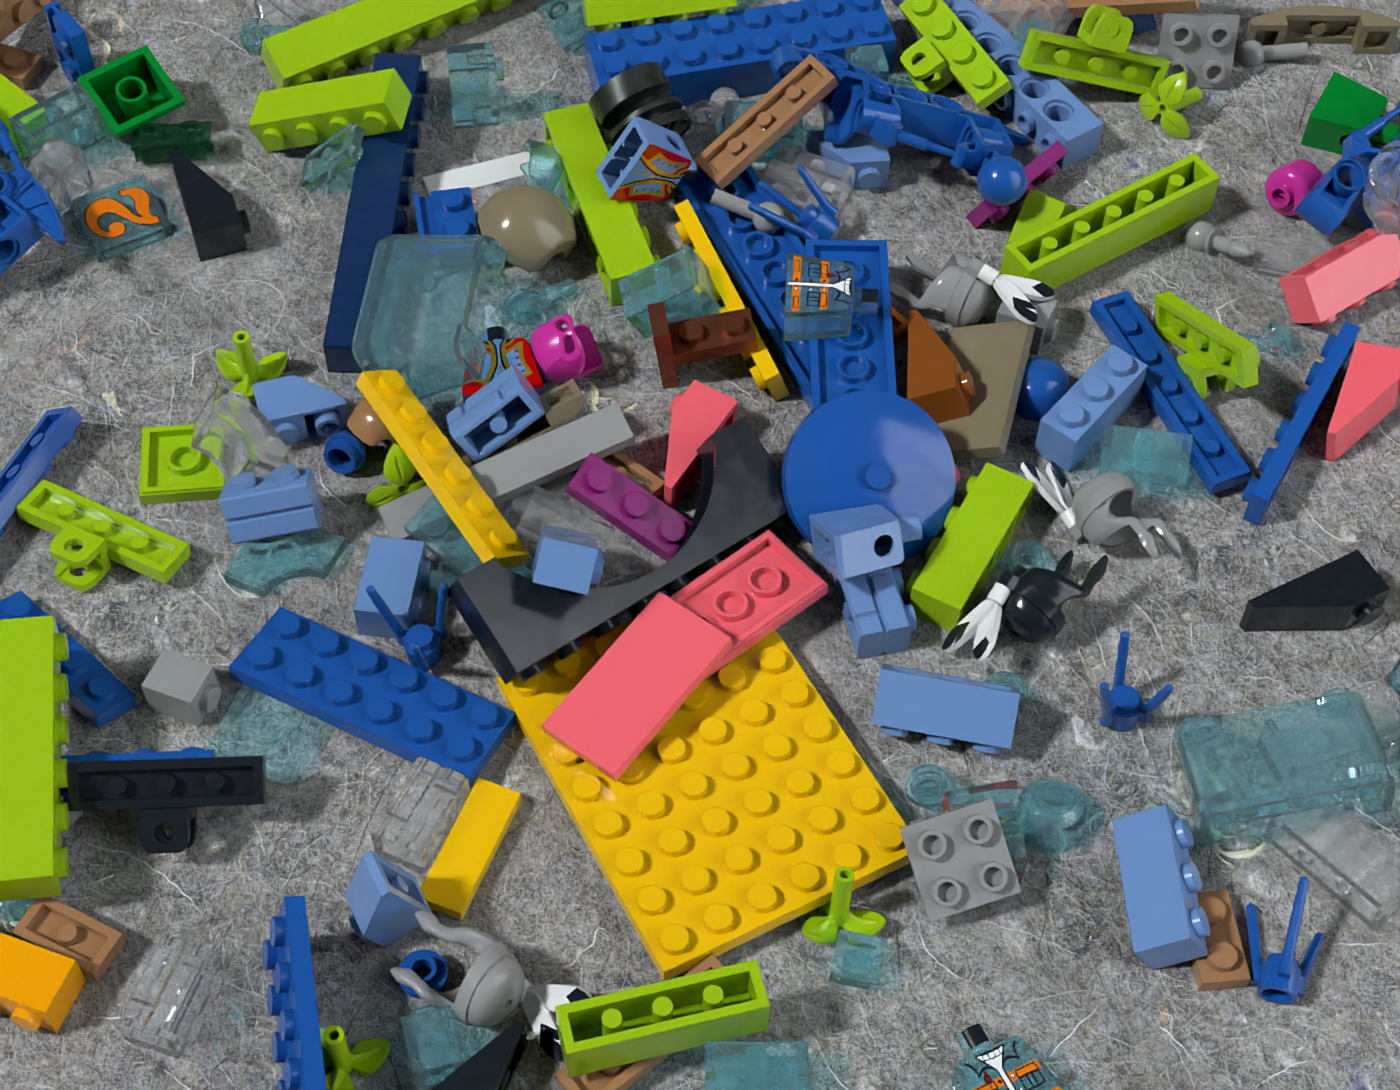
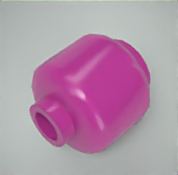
M1295 159L1275 169L1268 176L1265 184V195L1270 206L1284 216H1295V209L1312 189L1316 181L1322 177V173L1313 163L1304 159Z

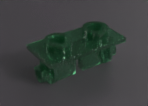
M187 120L179 124H144L132 133L131 151H134L136 162H143L144 165L171 163L169 155L171 150H178L190 161L208 160V156H215L214 141L211 140L212 121L199 122L197 120Z

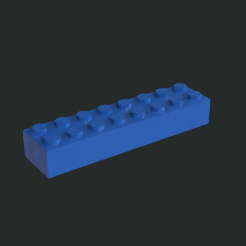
M803 0L727 12L725 15L712 14L686 20L678 19L584 34L586 71L593 94L608 80L635 65L645 62H658L673 86L668 97L677 96L681 100L683 107L768 93L776 85L769 64L770 56L776 48L782 45H793L815 52L830 53L879 76L893 73L897 41L881 0ZM789 64L781 72L790 73L797 65Z

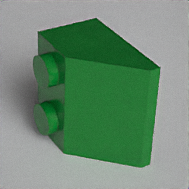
M147 45L77 78L85 107L102 132L116 139L186 105L184 98Z

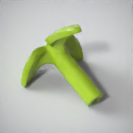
M1176 73L1166 78L1159 85L1158 91L1161 101L1153 94L1145 93L1139 98V108L1143 116L1150 121L1157 117L1158 114H1161V128L1175 138L1186 139L1191 136L1189 124L1186 118L1176 111L1200 101L1203 94L1198 87L1186 90L1187 73Z
M240 330L235 332L232 337L236 352L216 349L215 356L217 367L227 380H242L233 387V398L236 401L249 402L255 400L252 384L257 383L258 380L267 381L278 378L286 367L288 354L285 351L276 352L263 357L256 364L250 335L247 331Z
M394 443L388 447L384 462V477L392 482V484L377 486L369 491L366 496V503L372 507L378 508L400 498L401 495L409 494L427 486L423 479L414 482L410 481L416 469L398 444Z
M841 866L835 871L831 901L818 907L819 910L828 916H812L804 923L802 933L809 940L822 944L835 942L838 928L841 927L852 939H861L874 935L886 925V919L879 913L867 909L854 912L849 910L855 876L851 868Z
M332 1025L327 1029L320 1027L324 1067H333V1071L325 1075L326 1089L355 1090L349 1075L351 1070L366 1076L374 1073L386 1060L390 1051V1042L381 1038H368L359 1041L350 1052L344 1030L340 1026Z

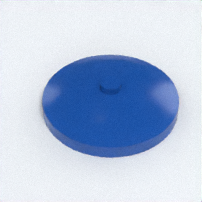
M878 390L854 391L821 404L809 413L796 428L788 443L783 459L782 491L785 505L796 528L812 546L809 515L877 504L885 507L897 518L914 514L918 516L922 527V540L903 544L904 559L909 558L927 546L941 530L951 510L955 495V463L950 446L942 430L929 414L918 405L889 392Z

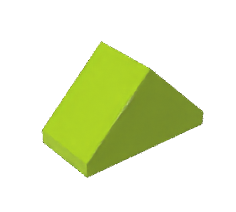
M1029 189L1007 244L1075 212L1077 206L1042 191Z

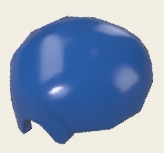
M1044 357L1027 360L1017 402L1021 417L1040 421L1070 389L1069 378L1062 366Z

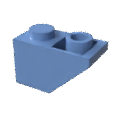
M296 375L252 384L267 449L277 446H288L295 442L323 436L328 437L341 431L350 430L347 426L348 413L345 399L340 395Z

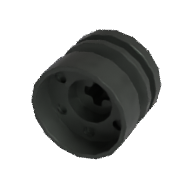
M645 62L619 73L603 84L590 98L589 106L601 127L613 129L609 136V141L613 146L634 116L641 117L674 131L680 137L685 135L693 122L689 114L682 110L683 104L677 96L668 97L673 86L658 62Z

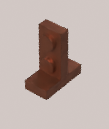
M664 302L647 305L663 389L680 386L676 370L677 365L758 350L750 308L668 323Z

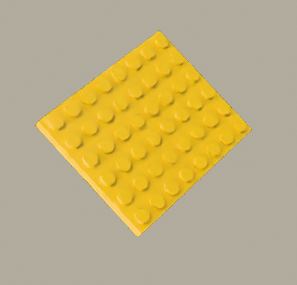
M635 618L621 623L616 629L599 639L594 635L582 640L581 642L584 647L563 661L557 655L544 662L547 669L526 683H523L521 678L518 677L505 685L500 676L496 677L498 690L510 711L516 713L515 720L663 981L694 968L712 953L715 957L830 902L835 871L841 866L849 867L854 871L853 891L910 863L899 829L907 825L776 630L703 680L616 782L544 733L542 724Z

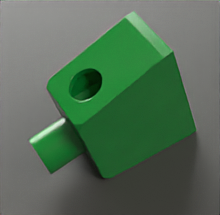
M1334 72L1309 116L1301 145L1343 155V141L1354 130H1361L1378 117L1382 118L1388 104L1387 98ZM1388 122L1382 130L1368 139L1370 144L1374 141L1388 146L1399 130L1400 125Z

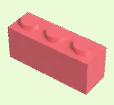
M1395 227L1366 229L1279 278L1278 280L1294 323H1312L1313 327L1330 324L1337 319L1336 314L1340 311L1353 309L1366 303V296L1371 293L1382 292L1396 285L1395 280L1400 277V241Z

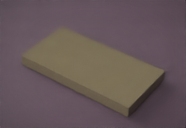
M1017 320L953 327L948 348L955 355L963 372H970L975 386V396L970 397V415L937 423L948 441L954 460L1005 456L1035 331L1033 325Z

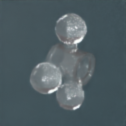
M720 87L712 93L710 100L694 102L688 109L683 104L682 110L689 114L693 122L689 129V135H682L680 137L692 160L723 133L722 118L731 117L738 111L740 98L734 89Z

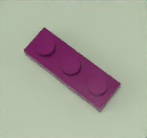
M1056 141L1024 167L1027 174V186L1025 193L1016 201L1017 204L1026 198L1029 189H1036L1032 185L1034 180L1038 178L1043 184L1061 169L1056 162L1068 152L1059 141ZM984 200L965 217L976 229L987 219L993 225L1011 209L1009 206H994Z
M592 452L564 490L666 562L671 559L681 545L692 523Z

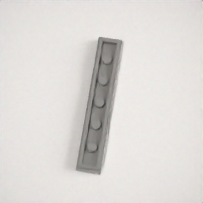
M618 402L468 468L494 505H497L579 469L591 452L601 459L635 444L636 441ZM428 485L378 507L391 538L416 541L454 524Z

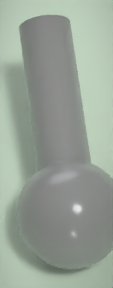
M1245 40L1239 44L1235 51L1237 62L1246 67H1257L1263 61L1308 57L1307 42L1263 46L1257 40Z
M715 188L710 201L711 204L753 220V224L758 231L771 234L781 228V226L750 211L748 204L752 202ZM763 202L758 205L784 218L783 210L776 203Z

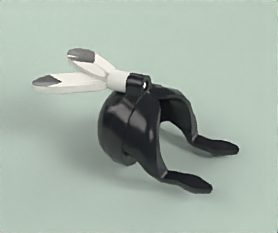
M1072 550L1068 551L1061 558L1055 572L1037 567L1027 570L1021 565L1014 567L1011 572L1003 570L988 594L987 600H984L950 631L942 645V650L946 653L952 652L960 648L976 633L973 643V654L977 660L983 661L994 648L1000 624L1010 633L1030 643L1048 642L1059 633L1066 623L1065 615L1061 611L1064 602L1073 598L1088 597L1095 584L1104 576L1109 561L1107 555H1103L1091 567L1081 586L1066 578L1072 567L1074 556Z

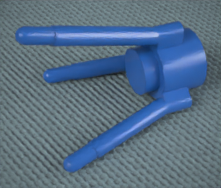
M799 166L797 171L821 206L816 207L814 204H810L803 211L766 182L760 181L758 183L760 189L797 216L798 223L801 226L754 203L748 204L750 211L803 237L805 240L830 239L838 229L840 221L834 216L839 210L827 200L803 166Z
M441 583L439 587L435 626L430 627L425 624H416L409 628L408 631L402 628L373 586H368L366 588L367 594L395 634L398 644L404 647L409 663L424 672H428L436 666L443 656L441 642L448 636L445 628L448 584Z
M1127 631L1122 632L1120 635L1114 682L1111 691L1106 682H1102L1099 686L1102 711L1099 723L1102 727L1108 726L1110 729L1118 732H1127L1133 729L1138 721L1143 723L1149 722L1152 712L1174 690L1173 685L1167 684L1146 704H1143L1139 693L1133 687L1125 685L1124 680L1130 634Z
M1307 877L1299 879L1283 953H1271L1263 963L1256 907L1252 903L1246 906L1251 959V980L1249 983L1258 985L1257 994L1259 997L1272 1003L1293 1004L1297 1001V997L1304 996L1307 977L1324 940V935L1321 932H1317L1314 935L1302 963L1298 967V960L1294 958L1309 885Z

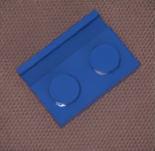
M55 1L44 6V11L62 70L70 83L77 82L78 84V77L95 70L92 55L83 28L66 10L62 11L60 3Z
M470 187L431 191V196L419 197V193L413 194L423 263H428V258L440 257L441 261L481 256Z

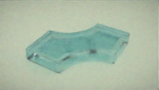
M315 529L294 533L290 537L271 543L245 542L223 574L224 579L229 585L265 598L273 588L293 578L317 577L326 579L347 547L344 537L323 529Z

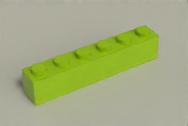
M588 103L543 112L545 142L611 307L658 296V278L663 277L662 264L658 254H651V241L647 227L645 225L640 226L638 223L639 213L636 201L610 200L596 173V170L612 148L611 143L605 144L604 128L601 127L597 118L593 116Z
M1193 153L1005 245L1000 274L1037 280L1055 289L1210 211L1220 176L1196 153Z
M54 615L0 620V902L61 896V878L69 877L70 872L67 847L61 848V832H69L67 802L61 803V788H68V761L66 758L61 759V745L69 744L67 716H61V702L69 701V685L67 674H61V661L69 659V645L67 633H59Z

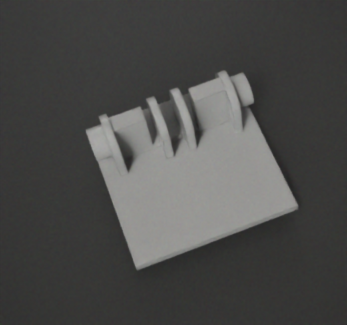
M1163 13L1157 56L1165 57L1170 61L1164 80L1176 73L1186 72L1187 88L1229 89L1240 15Z
M992 798L928 818V816L910 821V825L899 828L929 922L1022 892Z

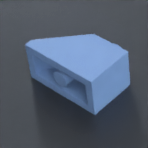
M824 130L807 131L805 162L808 166L847 190L887 188L890 157L886 144L870 136L854 133L853 137L842 145L825 141Z
M371 850L362 855L345 894V898L352 911L348 919L353 930L362 940L369 939L387 948L420 926L414 915L415 912L424 910L431 914L433 913L415 876Z

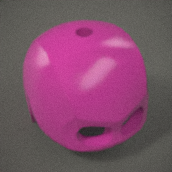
M564 314L540 325L532 333L531 350L535 363L541 374L549 381L565 383L571 379L577 380L597 371L603 365L602 357L590 328L584 324L573 326L571 315ZM567 324L568 328H563L562 325Z

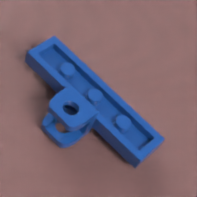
M21 590L0 600V620L49 616ZM56 623L59 633L66 632L59 624ZM67 633L69 659L61 661V674H67L69 685L68 702L97 729L135 708L136 695Z

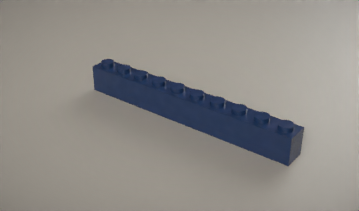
M375 54L372 72L395 68L410 91L412 98L402 130L360 137L323 342L328 372L361 374L362 371H375L379 368L380 358L387 357L388 335L384 331L385 326H392L393 303L389 300L390 295H397L398 273L394 269L395 265L402 264L403 244L399 238L400 235H406L408 217L404 207L411 206L412 183L409 182V177H415L417 170L416 153H413L414 149H420L421 127L418 125V121L425 120L426 112L425 98H422V95L429 94L430 89L429 71H423L421 55Z

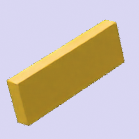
M479 777L477 778L421 886L430 909L462 921L522 802L520 792Z

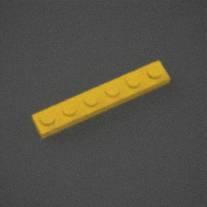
M686 199L675 205L674 208L680 221L675 223L674 226L684 246L692 242L695 249L688 253L698 273L707 271L709 278L703 280L712 300L714 302L720 299L723 301L725 306L718 309L719 313L745 309L689 200ZM754 325L758 350L741 353L744 361L752 357L755 366L749 369L759 390L762 391L768 388L776 402L790 394Z
M396 369L362 371L356 382L357 387L482 563L496 557L501 567L512 568L522 566L530 553L495 507L493 501L482 489L470 469L461 460L446 436L443 435L427 413L425 407L406 384L404 378Z

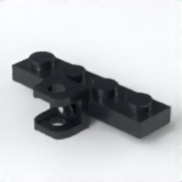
M265 755L72 761L67 763L68 810L140 809V841L143 849L148 854L180 853L191 847L197 836V807L260 805L267 803ZM165 824L173 828V838L166 836L164 832Z

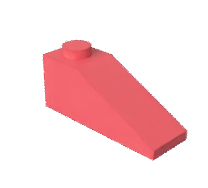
M1356 341L1327 431L1325 460L1334 462L1396 408L1400 395V348Z
M696 380L690 384L684 393L679 392L675 396L669 410L671 424L664 481V503L674 510L701 475L702 460L696 450L710 435L737 421L738 400Z

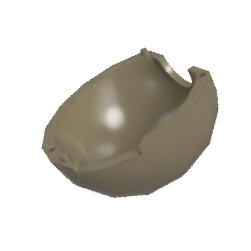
M523 183L500 189L492 194L480 208L477 221L482 236L496 253L509 263L528 271V273L543 268L554 255L560 252L559 258L561 260L571 256L575 248L577 235L574 217L561 199L541 186Z

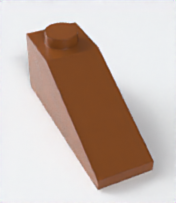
M916 309L908 311L907 399L922 408L936 423L970 415V397L975 396V386L970 372H963L955 355Z

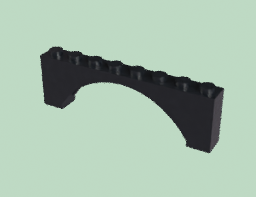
M745 417L710 435L696 450L702 460L701 486L696 511L681 545L671 559L656 570L638 579L618 585L589 588L588 595L533 583L531 578L501 567L496 557L455 580L448 590V596L505 685L518 677L521 678L523 683L530 681L547 669L544 662L557 655L561 661L565 660L584 647L581 640L594 633L596 638L599 639L616 629L620 625L617 618L627 612H630L633 618L638 616L659 591L663 592L665 590L668 596L673 595L691 582L688 578L689 575L698 570L704 574L723 561V555L731 550L738 551L757 538L756 535L766 529L775 534L793 522L785 505L782 491V474Z

